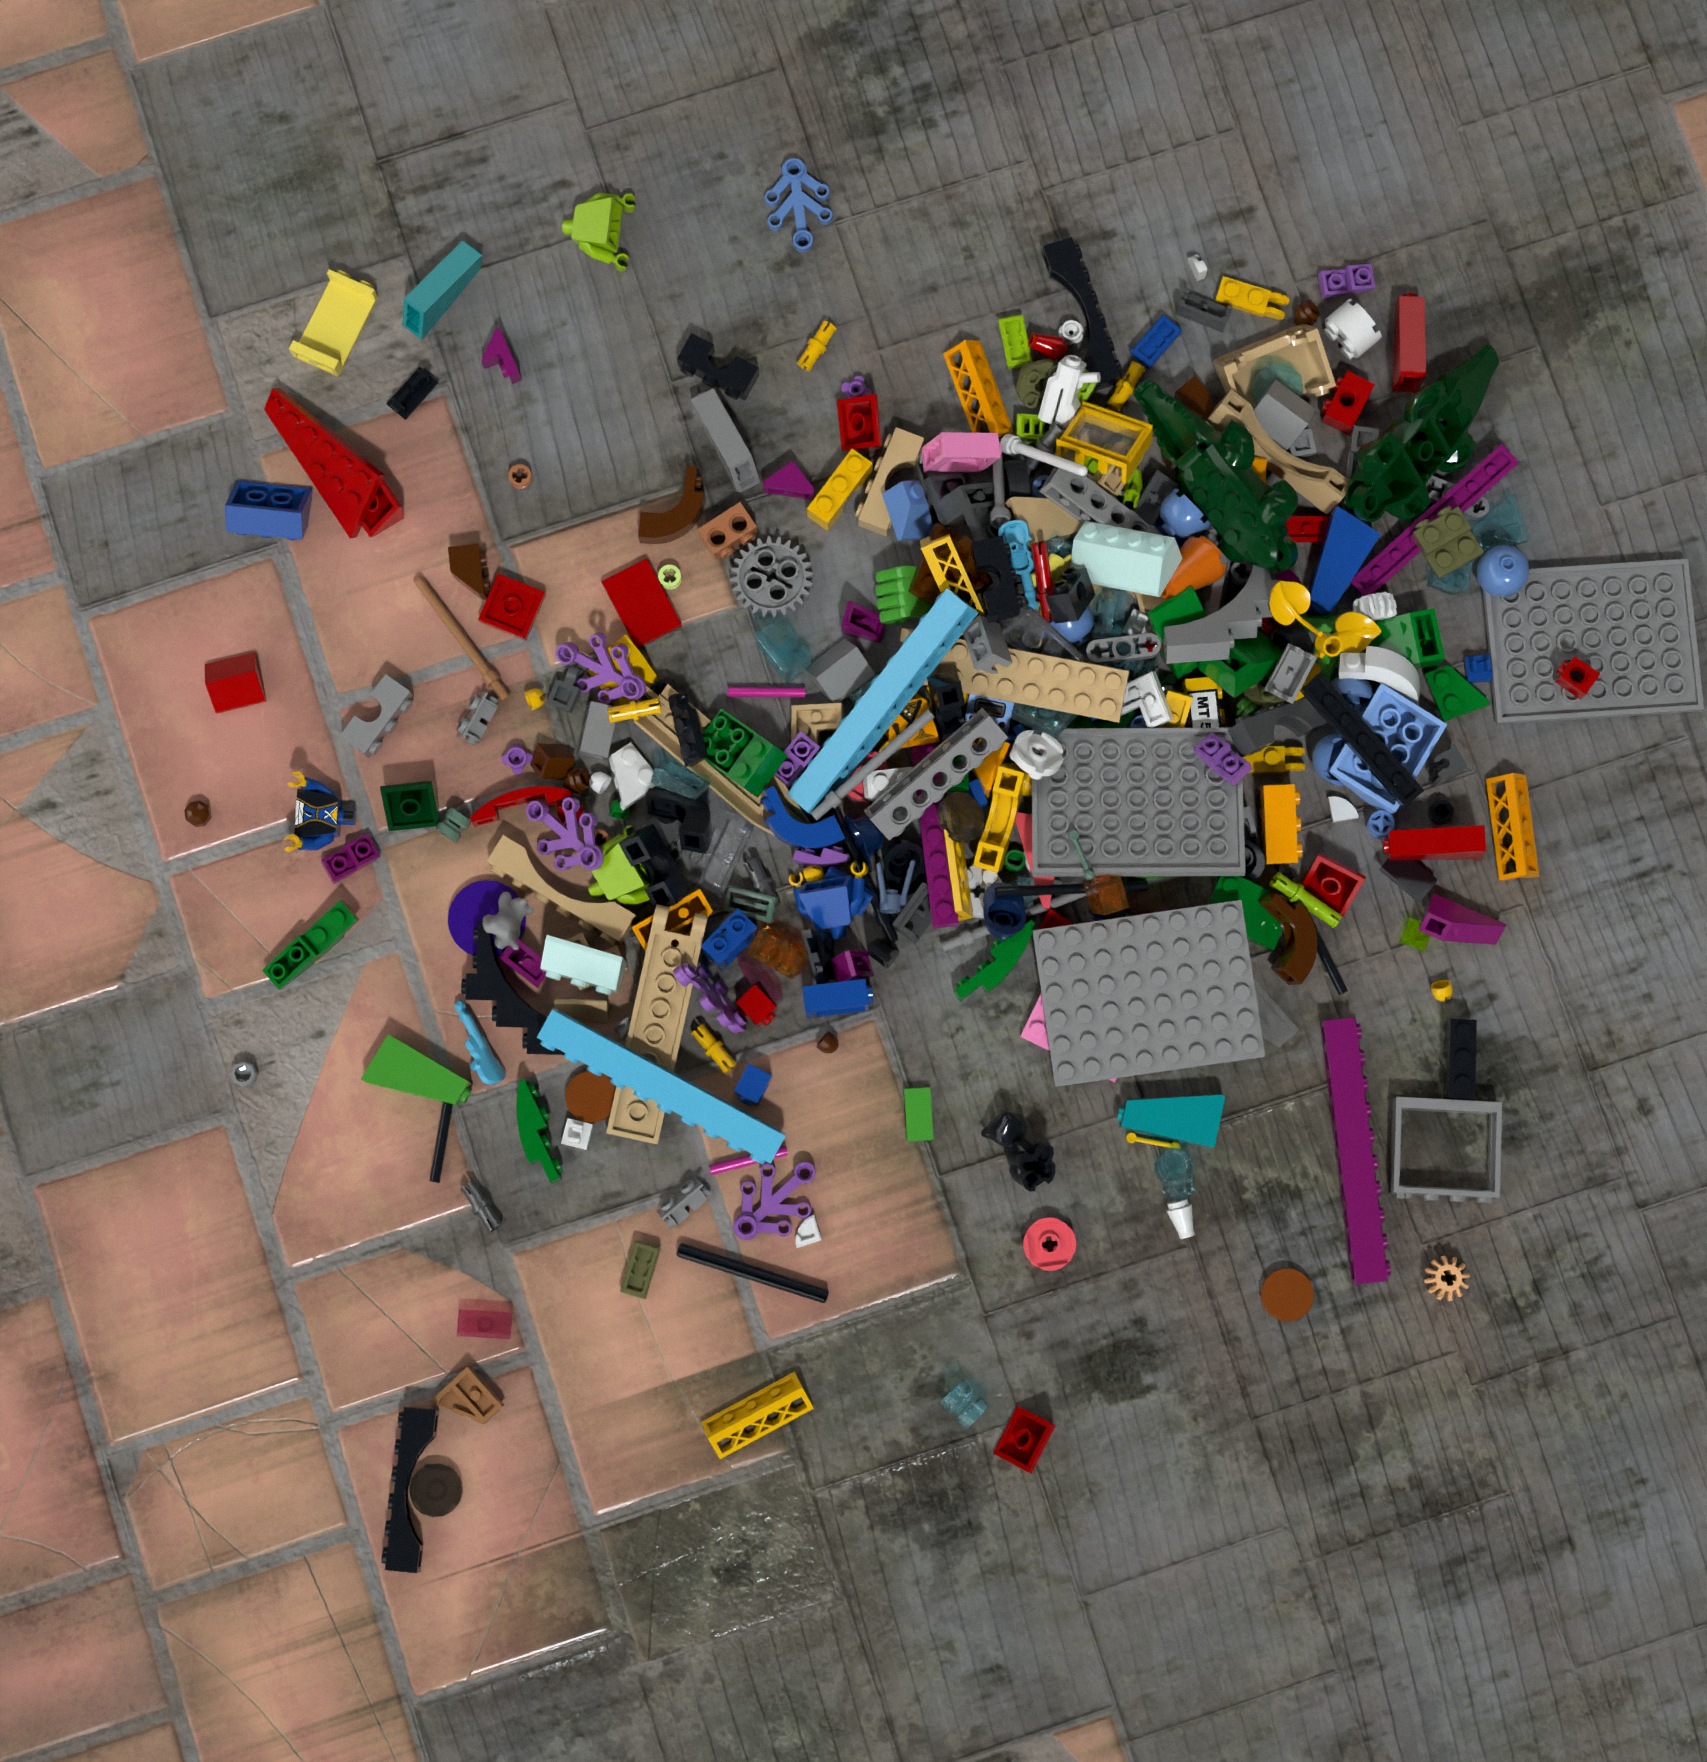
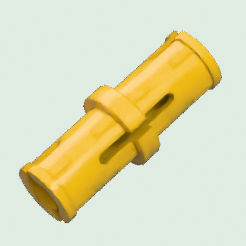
M824 320L815 336L808 340V347L797 361L798 366L802 369L806 367L805 370L808 372L812 370L820 354L825 353L827 343L837 330L833 324L830 323L828 326V321Z
M1132 362L1123 378L1116 383L1117 387L1106 403L1110 410L1120 413L1126 400L1130 395H1133L1132 393L1137 382L1146 371L1139 363Z
M658 697L640 702L632 700L630 704L611 708L607 707L611 724L629 719L637 721L639 717L662 713Z
M704 1023L697 1027L698 1030H694L691 1033L706 1050V1056H711L724 1074L729 1072L731 1067L734 1068L737 1065V1062L722 1047L724 1045L722 1041H717Z

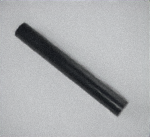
M442 1104L430 1182L440 1183L453 1108L451 1104Z

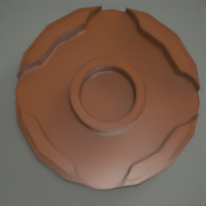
M590 1071L579 1073L570 1081L566 1089L565 1101L568 1110L575 1118L583 1122L597 1123L604 1121L610 1116L616 1086L610 1082L611 1079L607 1075L602 1073L601 1076H597Z
M1280 1269L1272 1272L1265 1279L1260 1289V1300L1264 1310L1273 1318L1280 1321H1295L1302 1318L1310 1310L1314 1301V1290L1310 1280L1303 1273L1294 1269Z

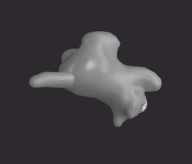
M503 892L500 895L498 914H487L484 916L483 928L486 933L496 935L494 942L497 948L503 949L510 946L514 950H518V938L522 919L524 916L532 914L534 909L529 907L528 901L525 899L523 900L518 897L512 900L509 892Z

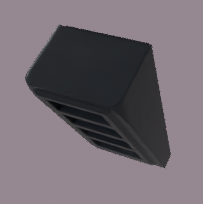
M880 938L870 942L868 945V955L886 969H889L899 955L898 950Z

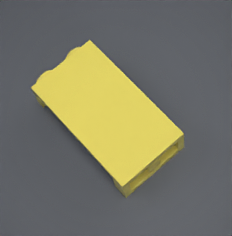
M329 269L327 275L330 281L300 341L296 342L293 340L289 350L293 357L339 377L378 296L373 289L374 286L364 280L357 282L352 280L351 276L344 271L337 270V272Z

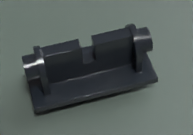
M419 366L386 405L406 420L439 382L431 376V373L426 368L422 369Z

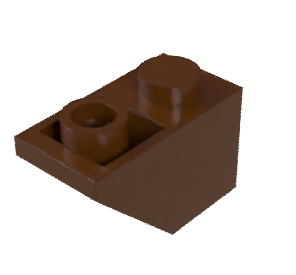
M479 543L448 547L450 572L453 578L481 600L487 599L486 591H490L489 576H484L483 567L488 566L486 551L481 550Z

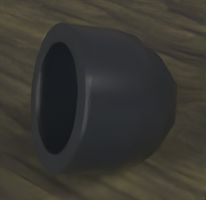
M668 677L660 678L653 686L654 693L659 696L667 684L676 690L674 680Z

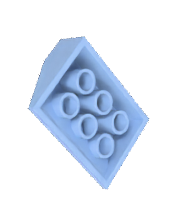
M1382 683L1361 716L1362 720L1414 779H1416L1447 726L1445 722ZM1345 743L1329 772L1371 806L1378 810L1388 811L1390 814L1395 813L1400 805Z

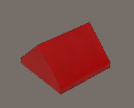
M877 394L837 400L842 451L881 448L882 441Z
M384 479L362 524L370 538L404 519L402 505Z
M255 652L205 664V685L216 714L267 702Z
M1319 853L1314 858L1302 885L1304 890L1336 912L1341 913L1342 917H1344L1366 876Z
M1017 1406L993 1454L1032 1474L1056 1425Z

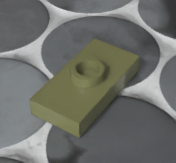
M639 1241L634 1242L620 1292L646 1299L661 1248Z

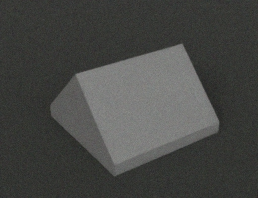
M1276 379L1273 380L1253 409L1256 418L1267 435L1286 451L1309 424L1316 410Z
M845 638L804 669L832 703L844 702L876 677V674L857 646Z

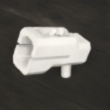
M1075 355L1065 356L1059 362L1057 371L1048 378L1038 418L1041 421L1052 424L1054 416H1056L1055 421L1067 428L1081 407V403L1077 398L1080 388L1084 383H1099L1100 373H1084L1086 363L1081 361L1080 357Z

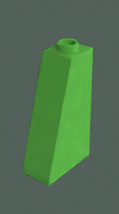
M389 1034L361 1080L370 1085L459 1106L461 1102L466 1103L472 1093V1089H470L472 1083Z

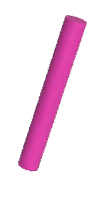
M728 687V697H805V687Z
M781 1146L778 1149L774 1159L788 1156L786 1146ZM750 1155L709 1165L711 1175L758 1164V1162L751 1159Z

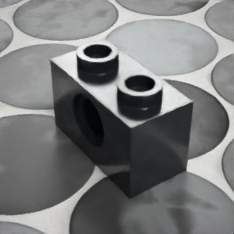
M1071 567L1061 572V575L1052 585L1045 598L1054 623L1057 624L1078 621L1096 594L1087 569Z

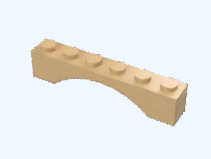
M1232 389L1223 397L1208 417L1207 421L1220 432L1225 431V427L1231 419L1247 428L1253 437L1254 457H1266L1267 469L1280 479L1286 480L1296 492L1325 514H1328L1344 498L1349 486L1347 478L1332 467L1306 462L1281 448L1264 431L1255 416L1252 405Z
M504 835L487 859V863L492 866L491 872L501 878L507 875L513 879L512 884L524 892L527 888L535 892L534 898L545 905L551 902L558 906L556 911L567 918L571 915L578 918L580 926L590 932L593 928L602 933L600 938L612 945L615 941L622 945L632 929L631 927L638 919L634 913L614 901L589 903L571 899L557 892L538 875L527 850Z

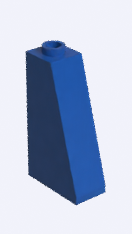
M1339 506L1333 508L1330 513L1308 589L1311 597L1309 607L1321 615L1323 612L1328 614L1333 611L1381 533Z

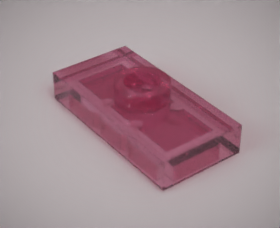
M459 1309L457 1336L511 1339L513 1313Z

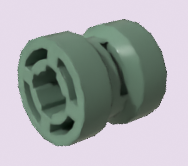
M450 807L446 812L445 820L439 822L435 829L451 841L457 843L461 837L460 833L463 829L468 828L471 821Z

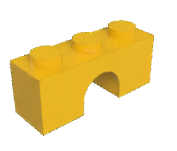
M851 449L808 506L807 517L826 531H829L843 512V507L850 495L855 490L858 491L873 472V463L854 449Z

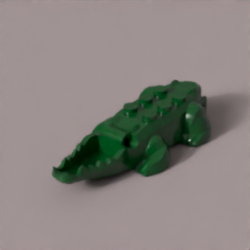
M1482 345L1481 350L1468 357L1469 359L1465 360L1464 364L1447 371L1436 382L1414 393L1406 403L1404 413L1398 419H1394L1391 426L1377 440L1370 441L1360 447L1356 453L1358 467L1354 475L1348 479L1349 486L1345 499L1346 506L1354 510L1359 520L1375 522L1382 517L1385 511L1404 521L1418 518L1430 504L1426 483L1437 470L1441 472L1455 471L1462 468L1469 461L1476 442L1473 441L1472 437H1469L1468 429L1478 413L1491 377L1499 365L1498 355L1491 345ZM1439 419H1446L1447 425L1444 426V425H1443L1441 422H1439L1438 420H1439Z
M1147 379L1141 382L1133 390L1132 394L1141 404L1142 411L1148 417L1149 424L1153 425V432L1157 436L1156 442L1166 459L1176 464L1180 470L1176 475V480L1181 496L1184 494L1197 508H1200L1206 519L1221 536L1219 544L1221 552L1234 563H1241L1247 560L1255 566L1265 568L1272 573H1280L1292 568L1298 559V549L1296 543L1288 536L1285 522L1297 509L1298 496L1294 488L1286 480L1281 479V481L1269 486L1255 473L1251 467L1255 453L1254 442L1247 428L1231 419L1229 424L1226 425L1225 431H1217L1204 417L1169 395L1155 381ZM1278 549L1284 555L1282 560H1278Z

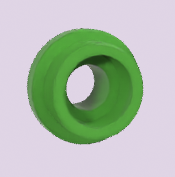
M1244 697L1236 705L1238 708L1236 714L1238 716L1251 715L1260 705Z

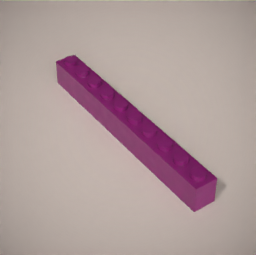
M1355 1017L1324 1020L1320 1025L1352 1285L1388 1281L1387 1276H1391L1390 1261L1385 1260L1384 1249H1388L1386 1233L1382 1234L1381 1223H1384L1385 1218L1383 1207L1378 1205V1196H1381V1185L1379 1180H1375L1374 1170H1378V1161L1376 1154H1372L1371 1144L1375 1143L1373 1128H1369L1368 1118L1371 1117L1370 1102L1365 1100L1364 1091H1368L1367 1076L1362 1075L1361 1065H1365V1056L1363 1049L1359 1050L1358 1039L1362 1038L1360 1023L1356 1024Z

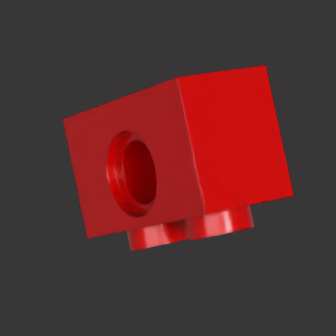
M1347 371L1344 378L1338 377L1336 386L1332 389L1336 392L1333 400L1328 398L1321 410L1325 414L1322 422L1349 435L1375 384ZM1348 398L1352 405L1344 406L1341 404L1340 399Z

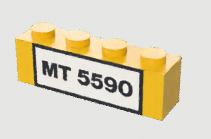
M1209 677L1185 679L1183 682V693L1193 696L1187 716V728H1222L1221 724H1225L1224 709L1219 708V699H1222V688Z

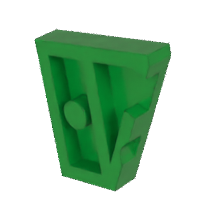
M1450 665L1423 675L1440 719L1443 722L1490 705L1489 700Z

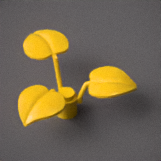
M1280 580L1274 585L1270 593V612L1278 623L1290 625L1296 618L1301 624L1317 635L1315 647L1318 653L1312 654L1317 658H1323L1324 655L1334 657L1340 652L1360 653L1382 632L1372 619L1358 612H1345L1341 614L1335 621L1337 632L1333 633V635L1319 631L1300 616L1308 610L1311 600L1310 593L1302 584ZM1316 662L1313 664L1302 687L1321 672V667ZM1300 691L1295 701L1304 697V695Z

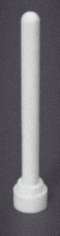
M1006 434L1001 439L1002 452L1007 455L1015 456L1022 454L1080 476H1085L1088 472L1086 466L1025 445L1020 437L1013 434Z

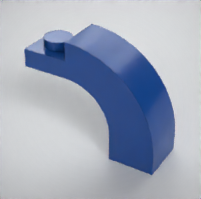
M774 786L762 792V805L766 812L770 811L772 814L764 822L774 836L785 844L798 849L817 850L829 847L845 839L834 815L814 824L800 823L787 813Z

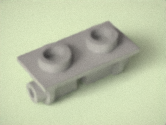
M480 692L479 695L475 694L468 706L471 709L468 716L463 717L457 726L459 733L456 738L461 739L466 736V742L475 746L476 742H480L488 727L479 722L482 718L490 722L498 708L497 703L499 700L492 696L486 699L487 692Z
M696 1177L693 1181L685 1182L681 1186L680 1192L673 1198L669 1197L664 1200L657 1213L670 1228L674 1225L677 1227L690 1215L684 1207L689 1205L695 1211L708 1200L707 1197L710 1195V1192Z

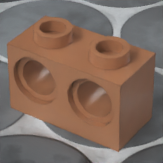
M741 502L697 529L698 536L714 560L720 557L721 559L729 557L735 551L734 548L740 544L747 545L752 542L758 533L756 524ZM737 522H744L747 525L742 531L734 530L733 526ZM720 535L725 538V541L721 545H715L711 542L712 539Z

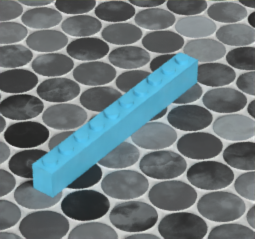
M948 588L936 598L935 604L930 611L921 617L919 625L912 634L904 639L902 647L895 655L890 657L887 666L881 674L872 680L867 692L856 701L853 710L841 720L836 732L824 742L822 750L809 761L807 769L801 777L793 782L787 795L807 813L811 814L825 800V796L830 791L834 792L844 784L979 612Z
M556 1008L551 1010L537 1036L538 1039L542 1040L540 1044L551 1051L557 1048L565 1053L563 1057L576 1064L581 1061L587 1064V1070L597 1076H601L603 1073L611 1077L610 1082L617 1087L624 1089L627 1086L635 1090L633 1095L647 1102L648 1099L657 1102V1108L668 1114H671L673 1111L681 1115L680 1120L692 1127L697 1124L705 1128L703 1132L714 1139H717L719 1136L728 1141L727 1146L738 1152L742 1149L751 1153L750 1158L760 1164H764L765 1161L771 1164L786 1137L785 1132Z

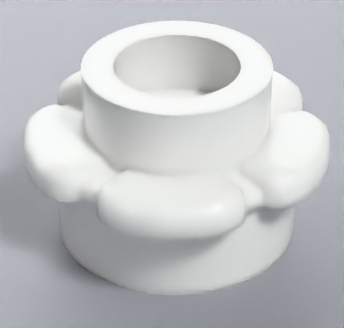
M1068 320L1059 328V336L1067 341L1068 345H1072L1082 340L1084 330L1077 321ZM1069 331H1073L1074 334L1070 335Z

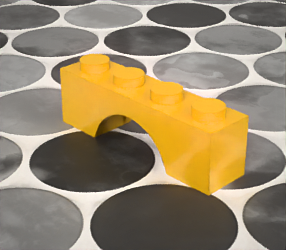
M1006 762L999 765L993 787V798L989 816L973 863L975 867L996 873L1003 868L1028 774L1017 765Z

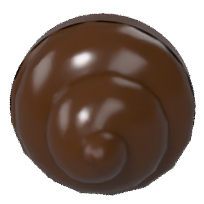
M1307 300L1305 303L1300 302L1295 310L1294 324L1314 325L1317 322V318L1320 317V312L1316 305L1310 300Z
M578 768L569 770L564 779L563 787L576 794L584 793L590 787L588 773L586 770Z

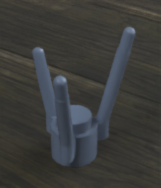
M877 859L880 912L887 914L901 912V906L907 905V893L914 871L915 860L910 861L902 893L898 895V890H886L882 861Z

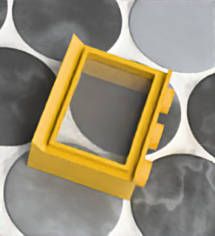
M1083 401L1082 406L1060 439H1056V456L1063 458L1067 450L1070 449L1075 451V463L1084 465L1087 456L1098 459V471L1102 474H1107L1111 464L1121 467V482L1126 484L1152 444L1153 425Z

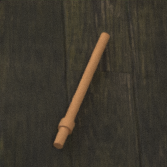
M418 576L413 582L483 675L482 680L487 687H491L502 702L508 700L510 695L501 684L499 675L495 670L489 668L424 578Z

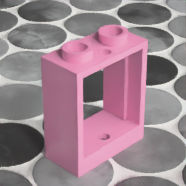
M941 432L921 448L924 473H981L1001 458L1002 445L999 442L998 433Z

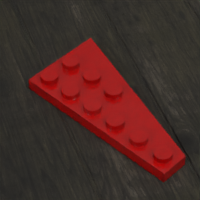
M273 388L264 411L349 538H356L385 474L281 388Z

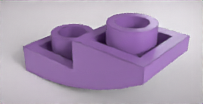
M1371 264L1349 265L1345 269L1320 271L1317 274L1322 298L1358 294L1376 288Z
M800 731L785 749L784 753L788 756L774 775L790 787L821 747Z
M1212 732L1193 749L1204 763L1233 786L1252 770L1251 764L1234 753L1229 743Z
M830 846L829 849L823 848L821 857L816 856L817 852L814 850L802 848V851L795 850L792 860L793 863L805 866L831 867L846 864L849 855L844 854V849L836 846Z

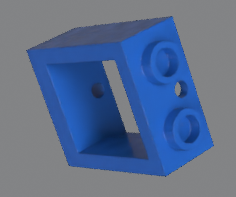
M737 909L701 945L703 953L723 972L759 936L757 926ZM722 929H726V931L723 934H721Z
M866 979L802 986L807 1018L869 1011V1004H873L872 985H866Z

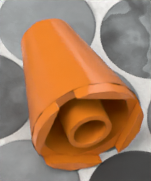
M1191 536L1179 549L1183 559L1160 596L1170 599L1189 586H1192L1195 591L1219 581L1225 575L1226 566L1225 563L1221 564L1219 557L1222 554L1217 546L1203 536L1199 538Z

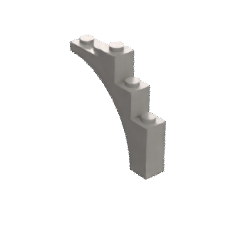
M1253 564L1252 573L1245 587L1223 608L1202 619L1164 627L1163 646L1166 664L1229 659L1230 648H1234V639L1257 638V628L1262 626V618L1273 617L1269 608V598L1274 585L1280 580H1275L1274 573Z

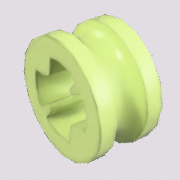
M665 565L658 573L661 586L667 590L676 589L681 584L680 570L674 565ZM669 572L671 574V572H674L675 581L671 583V580H669V583H666L665 573Z

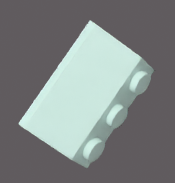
M547 935L540 968L546 972L545 977L558 981L561 980V977L571 979L570 984L585 988L586 984L596 987V992L610 996L611 992H619L627 963L621 956Z

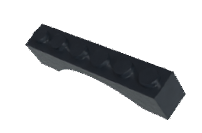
M1070 237L1044 245L1042 256L1049 277L1071 293L1085 317L1088 329V350L1083 362L1086 363L1085 369L1087 371L1099 372L1101 377L1093 392L1116 385L1120 380V375L1123 374L1120 361L1114 359L1112 353L1115 351L1112 338L1106 336L1104 330L1107 327L1103 313H1098L1096 307L1098 305V298L1095 290H1090L1088 284L1090 282V275L1087 267H1082L1080 261L1082 259V252L1079 244L1075 245L1073 238Z
M404 1407V1411L399 1412L397 1426L401 1428L400 1439H396L394 1454L398 1455L397 1466H393L391 1473V1482H395L394 1493H390L388 1499V1509H392L391 1520H387L385 1525V1536H389L388 1546L383 1548L381 1563L385 1564V1570L421 1572L424 1544L417 1535L411 1520L409 1485L412 1472L425 1448L436 1438L439 1410Z

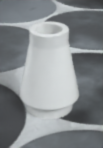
M1181 1198L1167 1203L1168 1210L1166 1211L1178 1232L1179 1238L1184 1239L1194 1236L1192 1204L1188 1202V1198Z

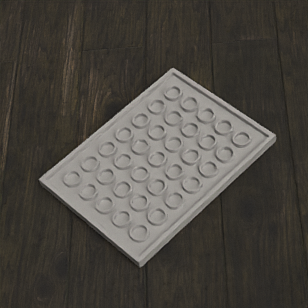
M1688 559L1533 568L1529 570L1528 580L1522 589L1510 597L1491 596L1483 590L1496 725L1699 712L1704 710ZM1574 656L1600 673L1590 690L1581 700L1555 683L1559 677V674L1556 673L1557 669L1564 660L1569 662ZM1570 671L1571 679L1580 682V674Z
M1230 728L1032 729L1034 730L1033 734L1041 735L1044 732L1054 737L1063 748L1062 757L1064 758L1060 769L1055 774L1043 776L1039 780L1032 778V877H1085V869L1075 845L1068 839V834L1072 830L1078 832L1079 844L1089 868L1094 871L1095 876H1245L1243 778L1235 786L1231 785L1204 763L1193 750L1212 732L1229 743L1231 750L1240 756L1228 732Z
M1242 900L1032 930L1055 1087L1265 1057Z

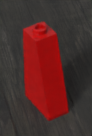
M1406 293L1399 296L1395 303L1392 391L1416 393L1426 378L1425 297H1418L1414 293Z
M1485 825L1390 830L1387 838H1383V852L1388 854L1389 861L1479 860L1486 853Z

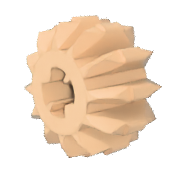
M1441 1256L1440 1263L1435 1259L1431 1261V1265L1435 1270L1425 1268L1424 1272L1431 1275V1278H1426L1423 1281L1425 1284L1432 1283L1433 1285L1427 1291L1428 1293H1433L1438 1290L1436 1294V1299L1441 1300L1445 1294L1447 1301H1452L1453 1293L1457 1297L1463 1295L1459 1287L1463 1289L1469 1287L1467 1283L1462 1282V1279L1470 1277L1469 1273L1461 1274L1460 1272L1466 1265L1461 1263L1455 1267L1457 1263L1456 1257H1452L1448 1263L1447 1257ZM1444 1271H1446L1447 1275L1452 1276V1281H1448L1449 1286H1447V1282H1442L1441 1276L1445 1275Z

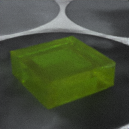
M1408 918L1399 943L1425 952L1431 936L1418 931L1420 921Z

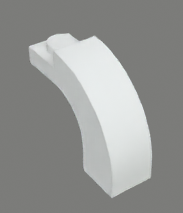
M1366 646V653H1340L1339 679L1354 678L1380 682L1419 706L1420 678L1416 668L1405 657L1394 651L1373 646Z

